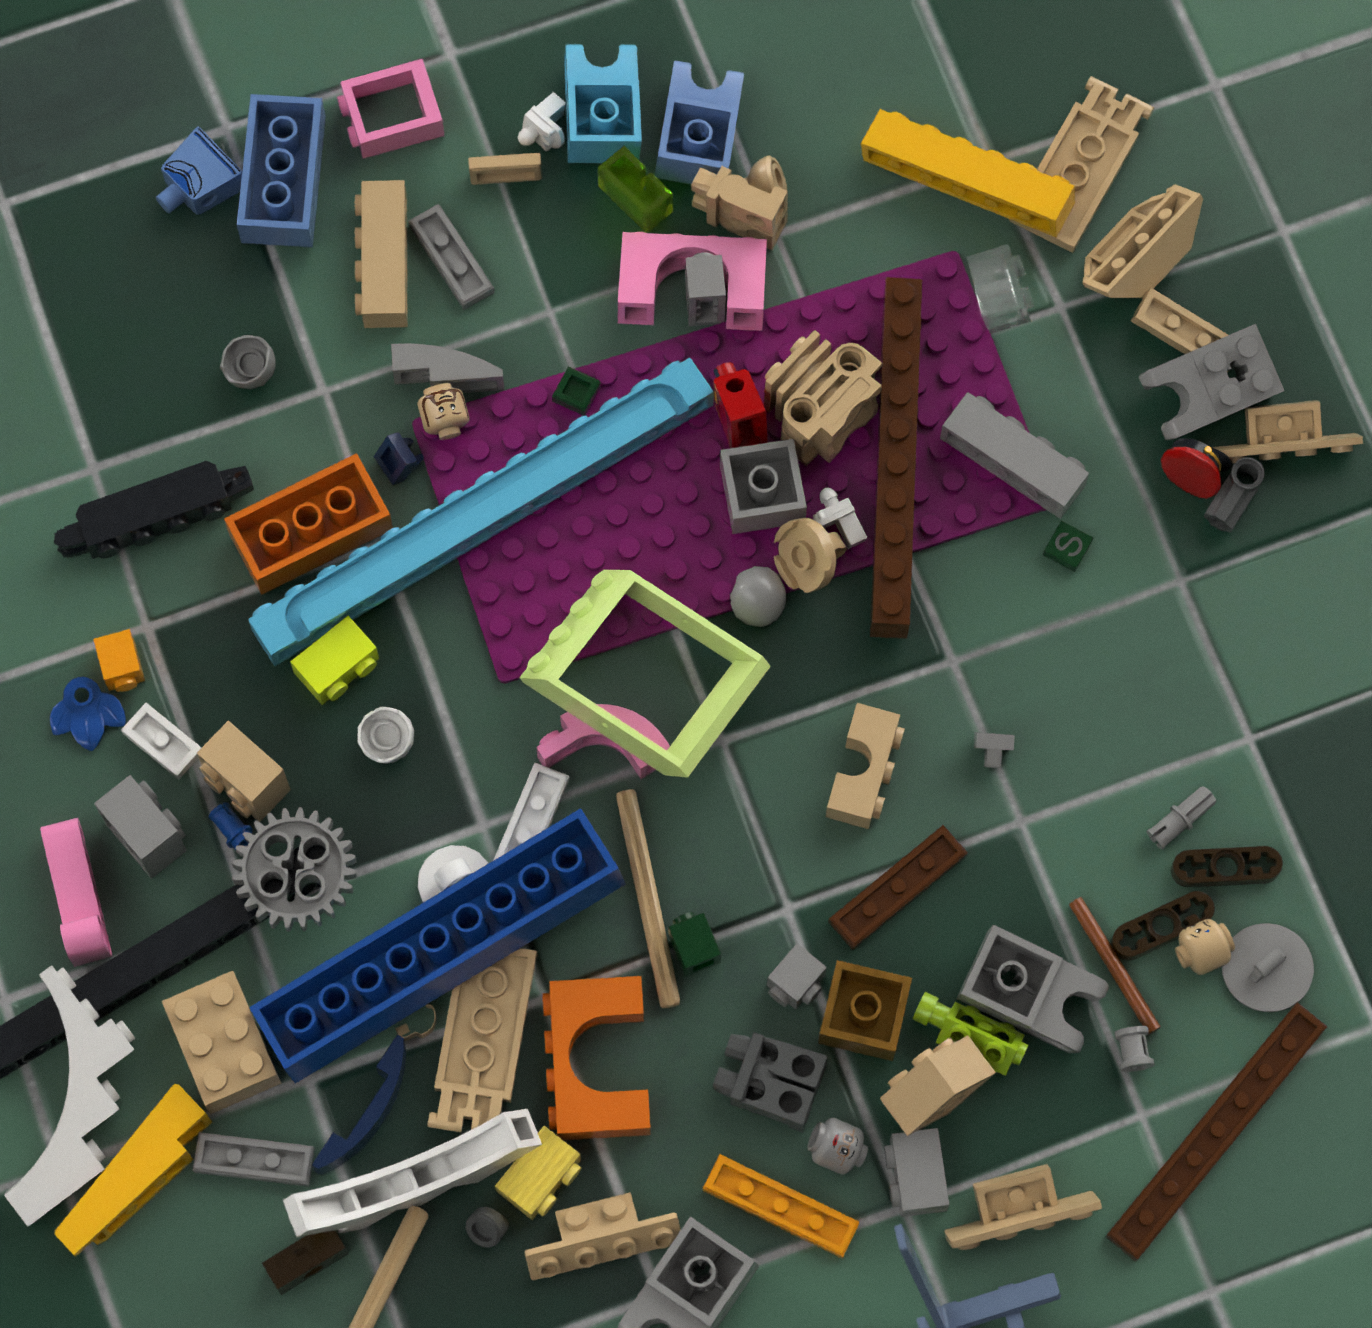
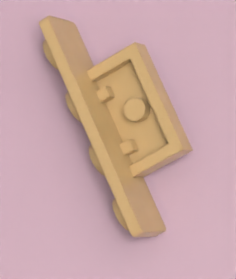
M1315 400L1246 407L1247 444L1212 448L1223 452L1230 458L1232 463H1236L1237 460L1245 458V456L1258 454L1260 460L1281 458V452L1295 451V456H1311L1317 454L1318 448L1331 447V452L1334 453L1353 451V445L1363 444V436L1356 433L1322 436L1320 402Z
M1045 1164L972 1184L980 1220L946 1229L944 1233L951 1248L969 1250L978 1247L981 1244L980 1242L992 1238L1006 1240L1017 1236L1018 1231L1029 1228L1034 1230L1051 1228L1055 1225V1221L1067 1218L1072 1220L1085 1219L1090 1217L1093 1211L1102 1209L1100 1199L1093 1191L1057 1200L1051 1169Z
M626 1193L555 1211L562 1241L528 1249L525 1251L531 1280H537L580 1268H589L596 1264L620 1258H628L632 1255L655 1249L667 1248L681 1230L677 1213L638 1221L631 1193Z

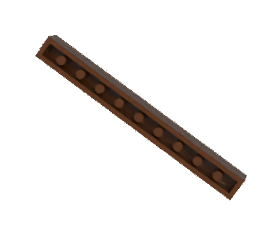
M886 277L870 637L907 639L910 626L922 279Z

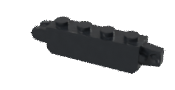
M204 461L80 505L75 514L78 522L65 526L64 529L60 528V530H57V533H54L55 540L53 542L58 546L57 550L63 557L73 558V556L90 552L92 559L97 557L102 559L110 558L118 554L122 548L131 545L143 546L154 541L156 536L167 532L172 534L180 533L188 529L190 524L201 520L213 521L221 518L226 511L232 510L230 502L254 490L252 480L246 466L218 471L216 464Z

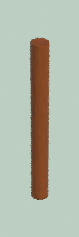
M1080 897L1069 904L1070 908L1142 1026L1148 1027V1035L1154 1033L1161 1028L1160 1024L1083 898Z

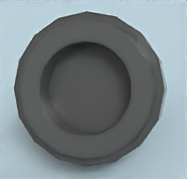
M489 1207L476 1209L466 1221L468 1236L473 1242L482 1247L497 1245L509 1229V1222L506 1217Z

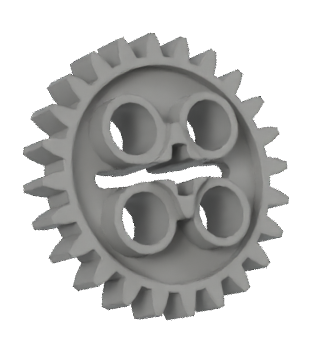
M302 807L298 808L295 817H290L287 809L283 808L282 819L276 820L272 813H268V825L264 826L260 822L255 821L254 825L257 833L255 835L248 832L243 833L248 846L236 845L237 853L243 857V859L232 861L233 868L242 871L232 876L234 884L243 885L236 893L239 899L249 897L244 904L247 912L258 907L256 912L257 921L261 922L269 915V924L273 929L279 924L280 920L284 921L287 932L291 931L294 922H299L302 930L306 931L307 920L313 919L315 924L320 927L322 926L320 915L325 913L329 917L334 918L335 914L332 906L334 904L342 907L346 906L341 893H353L354 891L352 885L346 882V880L357 878L356 870L348 868V866L357 863L356 857L353 854H345L353 848L351 841L344 840L339 842L344 836L342 827L331 831L333 821L330 817L320 824L319 814L316 810L310 815L309 819L305 818ZM300 837L301 843L297 858L301 869H298L295 875V899L289 902L288 896L292 881L288 870L292 869L294 865V840ZM281 842L288 846L286 852L281 856L274 857L268 854L269 848L274 843ZM319 845L326 849L325 854L319 859L312 860L306 857L308 849L312 846ZM272 879L281 880L283 886L279 892L269 894L263 890L268 881ZM310 882H316L322 886L320 892L313 897H307L301 893L303 887Z

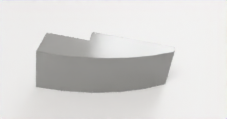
M415 343L391 344L395 384L430 382V385L434 386L451 383L452 388L460 389L462 393L504 390L503 370L483 359L440 346Z

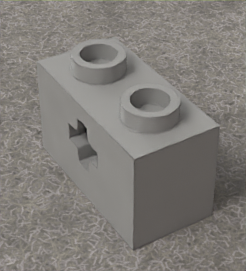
M703 252L685 258V292L689 327L716 325L725 322L726 293L722 255Z

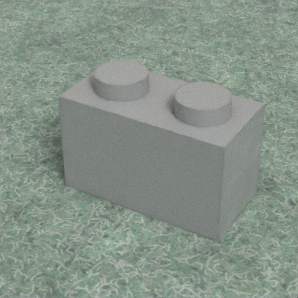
M938 1128L918 1130L909 1136L905 1132L891 1134L890 1145L884 1146L886 1168L894 1169L895 1183L889 1184L892 1207H899L900 1217L946 1212L949 1207V1199Z

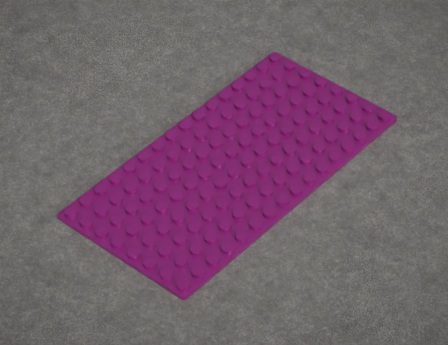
M956 251L946 252L764 309L762 331L726 329V322H722L575 368V370L601 381V387L585 415L587 417L600 411V407L606 401L615 397L620 399L629 394L633 386L644 379L651 381L661 375L662 370L674 361H680L681 363L688 358L692 359L712 390L713 380L716 378L714 369L720 364L730 362L734 364L736 371L742 369L749 370L764 405L766 373L776 362L782 364L792 354L790 349L802 336L807 338L814 330L820 334L819 346L825 339L831 343L830 355L842 344L856 343L864 347L881 362L883 295L886 277L922 279L912 553L1046 510L940 439L942 425L967 392L975 397H984L992 403L995 408L994 410L1005 417L1011 416L1023 424L1025 430L1029 432L960 255ZM881 368L875 373L874 379L879 384ZM565 372L466 402L469 422L460 428L461 435L451 439L440 440L439 435L426 433L421 417L413 420L412 428L420 452L424 456L423 460L439 506L454 491L467 490L475 485V481L489 471L494 473L499 471L515 455L519 453L527 454L538 448V444L544 438L552 434L560 435L569 429L573 421L583 416L552 401V396ZM880 393L876 396L878 403L877 414L865 426L858 428L849 435L842 450L830 463L819 454L807 466L798 460L807 506L806 518L813 519V515L816 512L826 508L820 501V492L824 488H832L838 495V501L849 498L867 536L864 542L850 549L847 548L845 553L836 559L833 578L873 566ZM714 401L713 406L457 558L497 678L501 683L506 684L520 679L519 677L528 667L529 660L541 651L548 642L550 633L562 624L569 615L571 606L583 597L590 588L592 579L603 570H631L705 619L733 611L730 604V593L736 584V578L739 573L757 566L768 567L779 574L774 561V556L779 555V542L774 543V539L780 527L732 534L720 469V451L730 449ZM774 407L770 412L766 410L768 443L781 441L782 420L779 421L775 418ZM836 524L825 528L828 533L837 532L844 542ZM781 578L786 594L800 589L790 588ZM624 594L572 662L678 628Z

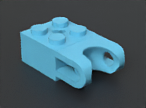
M566 44L564 74L568 163H639L642 136L637 46L620 45L617 61L611 66L598 67L586 60L583 45Z

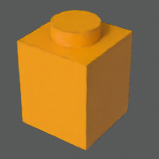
M130 629L93 639L103 679L109 691H129L137 687V683L145 681L135 640Z

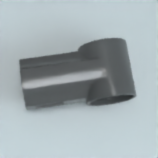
M1250 457L1237 460L1220 491L1204 514V518L1208 520L1210 525L1221 531L1232 532L1263 481L1264 469L1261 463ZM1237 474H1250L1254 479V483L1248 485L1241 483L1237 478Z

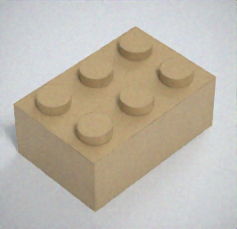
M230 971L162 1001L201 1098L210 1115L282 1084L234 971Z

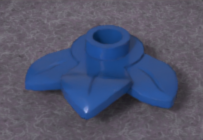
M77 677L68 682L63 692V700L53 707L50 715V726L53 735H61L71 731L77 743L89 751H93L101 741L104 725L122 727L126 724L125 712L120 701L114 695L101 692L98 684L87 677ZM80 688H85L89 692L88 700L83 703L75 699V693Z

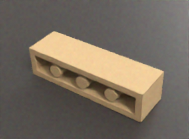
M405 180L361 181V194L355 195V215L361 216V227H355L356 249H361V260H355L356 282H362V294H355L356 315H362L364 328L408 327L407 193Z

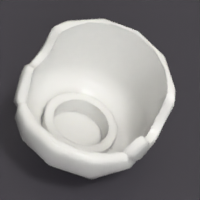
M390 707L376 708L374 711L366 714L358 726V744L363 753L375 762L394 763L405 757L413 746L414 728L411 720L400 710Z

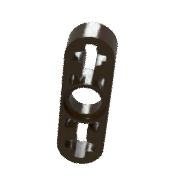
M1269 846L1185 850L1175 857L1171 866V875L1174 881L1183 887L1267 884L1277 878L1282 869L1283 861L1279 852ZM1261 856L1266 857L1267 863H1273L1274 865L1270 867L1268 873H1263L1262 867H1250L1247 871L1248 875L1243 874L1245 869L1243 857H1248L1246 864H1256ZM1223 857L1231 858L1237 865V872L1232 876L1220 874L1216 868L1217 860ZM1205 858L1210 859L1208 866L1210 877L1205 876L1207 869L1196 870L1193 877H1187V872L1179 869L1183 867L1185 860H1190L1193 867H1204L1206 863Z
M1190 892L1120 925L1112 936L1111 946L1120 959L1126 961L1135 960L1179 939V934L1183 929L1205 919H1211L1215 911L1214 902L1204 892ZM1191 902H1194L1196 906L1203 905L1205 909L1201 914L1202 918L1199 919L1196 914H1192L1183 920L1182 923L1186 927L1182 928L1178 915L1186 913L1191 907ZM1177 908L1178 914L1173 909ZM1159 916L1169 918L1173 923V932L1166 936L1157 934L1153 930L1152 921ZM1144 924L1147 936L1136 942L1135 950H1131L1129 946L1122 947L1120 945L1124 938L1123 934L1127 933L1130 938L1141 934L1143 929L1139 925ZM1147 937L1152 941V943H1148Z

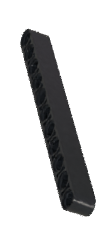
M319 845L312 846L308 849L306 857L312 860L319 859L325 854L326 849ZM299 847L294 849V865L292 869L288 870L292 881L288 896L289 902L295 899L296 871L301 869L297 858ZM272 879L265 884L263 890L269 894L277 893L281 890L283 882L278 879ZM310 882L303 887L301 893L306 896L321 887V885L316 882ZM236 884L74 981L77 986L71 989L79 1002L85 998L89 1001L100 1016L94 1021L97 1022L270 918V916L268 915L259 922L256 919L258 907L247 912L244 904L249 897L239 899L236 891L243 885ZM52 995L0 1025V1079L67 1040L65 1028Z

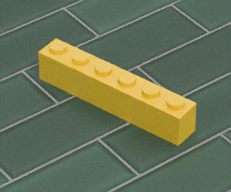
M879 109L861 142L863 161L1056 238L1075 204V185H1072L1067 179L1039 172L1028 163L1019 164L1006 159L995 150L986 151L973 146L965 138L950 137L941 133L932 125H920L912 122L899 112L890 113Z

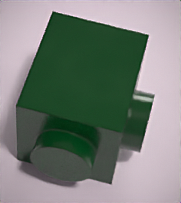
M693 912L683 914L672 921L673 925L668 926V936L685 977L721 963V952L704 912L696 916Z

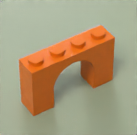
M642 976L549 981L550 993H542L544 1016H551L552 1030L544 1031L545 1053L553 1054L554 1068L546 1069L547 1091H555L556 1106L548 1107L549 1130H557V1136L562 1140L651 1135L648 1090L597 1091L584 1085L575 1076L570 1066L572 1047L579 1036L586 1030L601 1024L644 1022Z

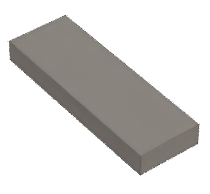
M440 204L408 221L412 232L463 310L495 293L493 285Z
M199 1132L193 1172L309 1187L315 1147Z

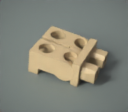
M721 166L717 174L700 168L691 184V191L695 192L692 199V207L706 212L707 224L717 228L720 222L723 228L741 237L767 239L766 248L773 250L788 221L787 190L774 186L771 194L748 185L743 177L731 175V170Z

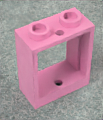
M423 59L340 82L343 95L337 96L342 117H350L352 126L347 127L352 148L359 147L363 159L444 136L443 120ZM413 83L423 117L366 133L355 99Z

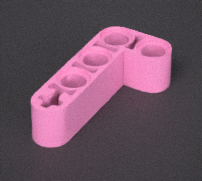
M79 818L41 827L42 840L62 920L60 925L62 940L68 958L76 967L112 957L109 937Z

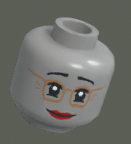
M829 1118L824 1123L818 1122L810 1135L807 1149L811 1151L812 1160L815 1164L841 1175L850 1172L854 1166L861 1167L868 1152V1146L863 1144V1131L836 1118Z

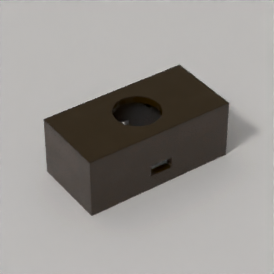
M333 1230L306 1235L265 1260L262 1264L279 1293L283 1295L349 1253L336 1231Z

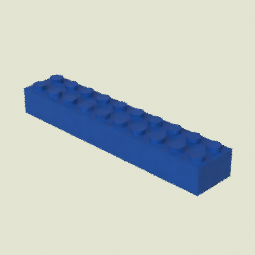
M580 808L249 1008L284 1070L296 1084L626 884L617 864Z

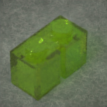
M625 146L621 147L598 167V186L644 232L649 233L673 212V193L652 172L646 176V166Z

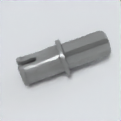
M1200 787L1180 805H1172L1170 807L1171 812L1146 831L1153 843L1157 841L1156 846L1163 850L1168 843L1185 829L1191 830L1193 828L1192 823L1215 805L1216 799L1209 789Z

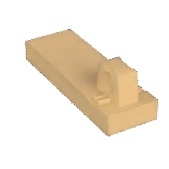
M1153 288L1146 291L1131 319V322L1147 330L1183 354L1228 336L1225 332Z

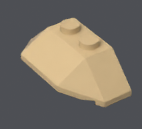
M1175 184L1167 188L1166 193L1153 196L1131 208L1085 257L1082 281L1084 287L1109 298H1143L1146 291L1150 288L1154 289L1192 248L1203 202L1202 195Z

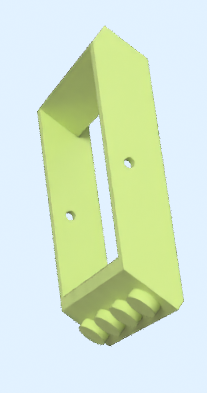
M603 570L592 579L590 588L582 598L578 599L571 606L569 615L561 625L557 626L550 633L548 642L540 652L529 660L528 667L519 678L523 683L663 775L688 778L771 666L762 655L633 571ZM624 594L732 663L668 750L663 749L559 680Z

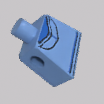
M198 126L163 164L161 170L168 187L156 196V200L169 214L184 202L195 214L200 215L240 192L242 170Z

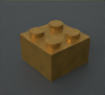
M837 960L818 1044L893 1061L912 978Z

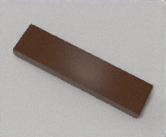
M942 825L828 920L829 924L849 947L854 950L967 857L968 852L947 828Z

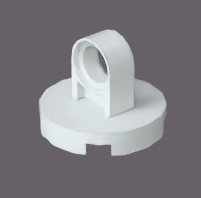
M450 845L436 850L424 861L419 871L418 890L422 902L424 903L484 867L488 862L479 852L466 846Z

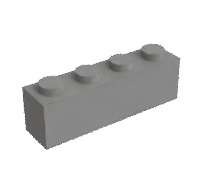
M967 392L942 425L940 439L1061 519L1086 486L1089 472L1085 470L1084 465L1073 457L1066 458L1057 452L1054 445L1041 436L1036 438L1027 432L1023 424L1011 416L1005 417L994 410L995 408L992 403L984 397H975Z

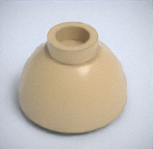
M770 155L758 160L751 168L748 177L744 178L748 185L770 194L774 186L787 190L783 171L778 161Z

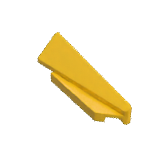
M179 1084L172 1085L55 1230L56 1237L74 1256L79 1255L92 1241L99 1245L108 1240L194 1160L184 1146L195 1138L199 1132L207 1128L212 1121L206 1112Z

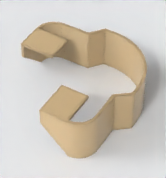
M425 1005L426 1008L433 1009L435 1014L433 1025L425 1033L414 1032L403 1037V1035L410 1032L407 1024L395 1027L397 1034L404 1038V1041L415 1036L424 1038L434 1030L437 1018L432 1005Z

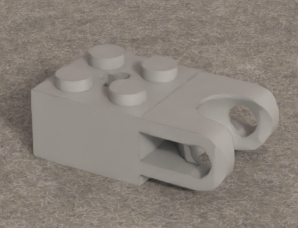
M1256 324L1139 375V380L1144 389L1150 390L1155 387L1167 386L1174 389L1180 398L1181 406L1178 414L1161 426L1162 433L1167 441L1183 436L1285 391ZM1231 368L1234 369L1236 377L1229 378L1227 371Z
M993 925L987 931L956 999L969 1006H974L1000 1021L1010 1023L1015 1028L1065 1052L1080 1053L1084 1044V1036L1065 1021L1062 1013L1063 1003L1072 996L1085 998L1090 1001H1098L1106 996L1109 985L1102 978L1063 960L1062 957ZM1012 971L1015 974L1013 980L1018 981L1017 985L1006 986L1003 983L1004 980L1001 979V975Z
M690 1217L646 1280L645 1286L621 1319L618 1328H649L651 1325L659 1323L669 1325L672 1328H718L759 1266L755 1260ZM709 1266L710 1279L706 1282L697 1283L698 1278L694 1274L699 1267L704 1271L705 1267Z

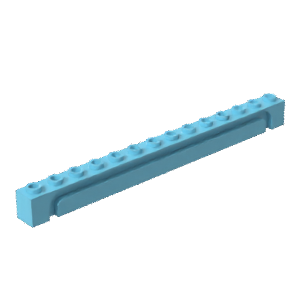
M691 358L681 363L680 361L670 363L662 370L661 375L651 381L644 379L633 386L629 394L620 399L615 397L606 401L600 407V411L592 416L579 417L570 424L568 430L560 435L552 434L540 441L537 446L538 448L527 454L519 453L507 462L504 468L495 473L489 471L475 481V485L467 490L454 491L444 499L443 504L431 510L428 508L420 511L408 525L401 529L395 527L388 530L381 536V541L369 548L363 546L356 549L349 555L347 561L337 567L336 565H330L317 574L315 580L305 586L304 584H298L285 593L283 599L273 605L272 603H266L253 612V616L248 619L252 632L273 665L277 666L313 644L346 616L349 615L354 620L713 406L714 391Z

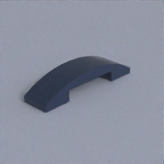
M396 1035L377 1064L378 1074L386 1080L347 1140L333 1132L312 1163L314 1171L322 1176L335 1170L355 1156L372 1139L384 1123L402 1084L406 1063V1044L404 1038Z

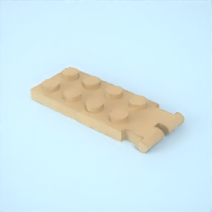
M1090 76L1085 86V89L1090 91L1083 104L1075 102L1037 168L1039 172L1049 176H1061L1072 185H1075V204L1057 238L1011 219L1009 220L1071 253L1077 247L1136 143L1139 133L1134 130L1142 117L1148 120L1154 110L1153 106L1127 93L1122 102L1115 100L1119 89Z
M520 948L452 989L434 1086L435 1091L441 1092L438 1113L430 1112L428 1127L462 1132L464 1119L472 1120V1130L500 1115L503 1102L511 1103L537 951Z

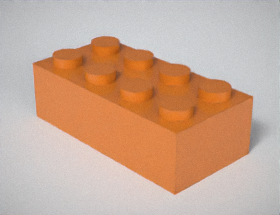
M357 453L224 518L228 533L261 595L383 535L393 528L391 515Z

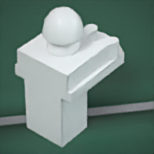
M553 92L540 104L534 105L524 114L523 127L518 134L519 143L528 146L536 142L546 152L552 147L554 149L560 148L564 144L565 138L562 129L555 122L564 115L566 102Z
M824 488L820 492V501L826 508L816 512L813 515V520L820 523L824 529L836 524L848 549L864 542L867 536L849 498L838 501V495L832 488Z

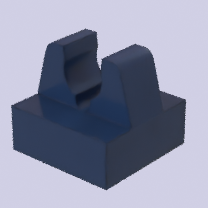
M399 432L387 435L373 456L392 485L404 482L407 476L416 470L424 459L422 454L414 456L410 450L414 441L411 438H402Z

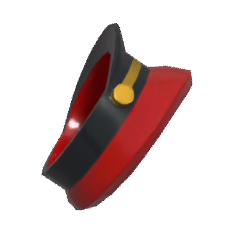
M1193 439L1174 441L1171 448L1166 450L1160 459L1162 469L1171 482L1187 493L1205 499L1217 495L1221 489L1220 473L1229 470L1232 466V462L1226 454Z

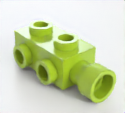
M927 992L924 993L912 1020L925 1026L930 1023L940 1028L941 1031L936 1043L941 1044L948 1038L956 1042L969 1036L995 1072L1006 1076L1012 1063L1020 1065L1028 1048V1044L1022 1042L1025 1034L1016 1031L1010 1023H999L982 1015L974 1006H963L955 1002L953 1007L950 1008L939 1003L938 997ZM968 1015L972 1017L974 1023L966 1022L963 1016ZM998 1032L1006 1033L1009 1039L1000 1038Z

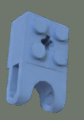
M674 61L654 178L692 184L700 168L714 174L718 173L721 166L729 169L744 73L728 70L721 86L716 89L705 90L693 82L691 78L692 65L690 63Z

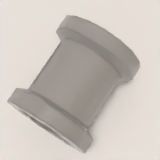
M1147 1026L1126 1027L1115 1031V1038L1120 1042L1123 1062L1120 1063L1121 1071H1141L1155 1066L1154 1059L1149 1057L1146 1036L1149 1033Z

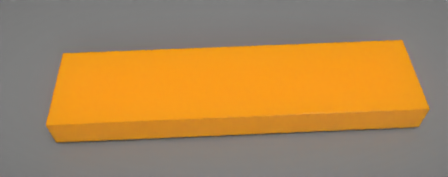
M719 1154L703 1187L704 1192L842 1259L860 1223Z

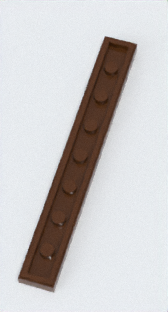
M1297 1002L1105 1237L1136 1262L1328 1026Z

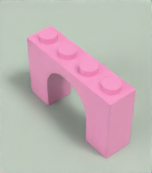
M623 232L618 290V324L654 325L656 291L660 283L668 275L684 270L685 258L706 252L713 255H722L724 283L728 296L726 329L762 331L767 239L719 237L716 235L693 236L679 233Z

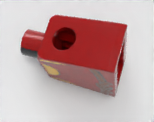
M730 362L720 364L714 369L716 377L713 380L714 403L730 449L768 443L766 410L749 370L742 369L736 371L734 364Z

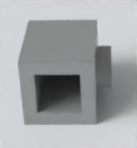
M797 943L768 976L767 986L770 988L768 993L783 1007L789 1004L796 1010L802 1002L809 1005L822 989L818 984L825 977L827 967Z

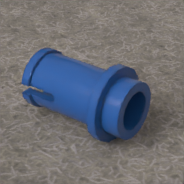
M228 802L216 806L210 812L209 819L215 823L226 837L227 846L234 849L236 845L248 846L243 833L248 832L252 834V827L244 825Z

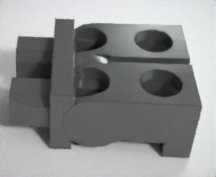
M753 1032L752 1038L731 1034L725 1050V1056L743 1063L739 1074L719 1067L713 1082V1089L729 1097L733 1106L744 1108L750 1112L787 1124L789 1128L803 1133L814 1103V1096L817 1094L827 1066V1055L766 1038Z

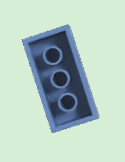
M250 95L237 216V229L241 243L313 247L326 120L322 98Z

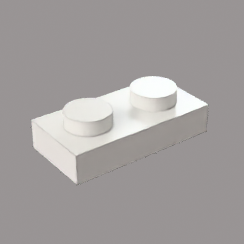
M147 703L121 729L124 736L178 780L198 759L197 752L202 748Z

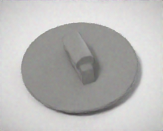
M1262 923L1249 926L1233 937L1235 950L1231 952L1230 962L1222 966V975L1228 990L1240 1003L1261 1012H1278L1294 1006L1306 995L1313 980L1314 964L1309 948L1296 933L1277 924Z

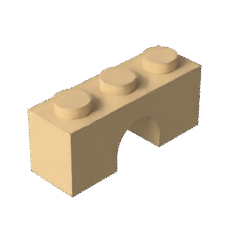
M860 703L856 704L845 748L862 753L867 758L870 767L864 773L857 776L837 772L825 817L869 829L872 818L880 819L885 798L878 795L882 783L887 785L890 783L895 763L888 761L891 749L899 750L905 730L898 727L900 714Z

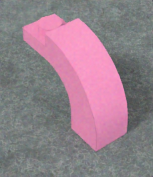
M596 704L663 749L668 750L670 747L661 732L638 713L615 705ZM569 712L560 715L561 727L564 731L560 733L558 730L550 732L540 740V745L536 747L537 758L543 766L548 768L583 747L604 745L622 753L640 779L656 770Z

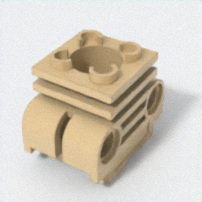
M816 330L807 338L803 336L799 338L790 349L792 354L782 364L776 362L765 375V410L770 412L775 407V418L779 421L782 420L781 441L794 439L797 459L805 466L818 454L830 463L842 450L849 435L858 428L865 426L877 414L878 403L876 396L881 392V384L874 379V376L882 367V362L856 343L842 344L830 355L831 343L825 339L819 346L820 334Z

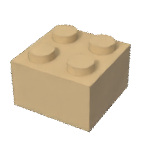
M229 720L197 752L201 762L199 770L205 775L204 781L218 794L224 790L233 800L231 805L245 818L252 815L260 822L291 790L284 769Z
M969 1036L956 1042L948 1038L933 1051L931 1048H928L912 1060V1064L915 1067L909 1072L905 1069L894 1076L888 1082L891 1089L880 1100L905 1134L909 1136L951 1113L996 1072Z

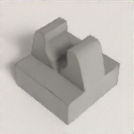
M974 732V747L985 749L984 767L1001 768L1002 750H1014L1015 735Z

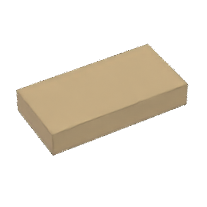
M540 153L468 158L470 180L473 185L537 181L542 179Z

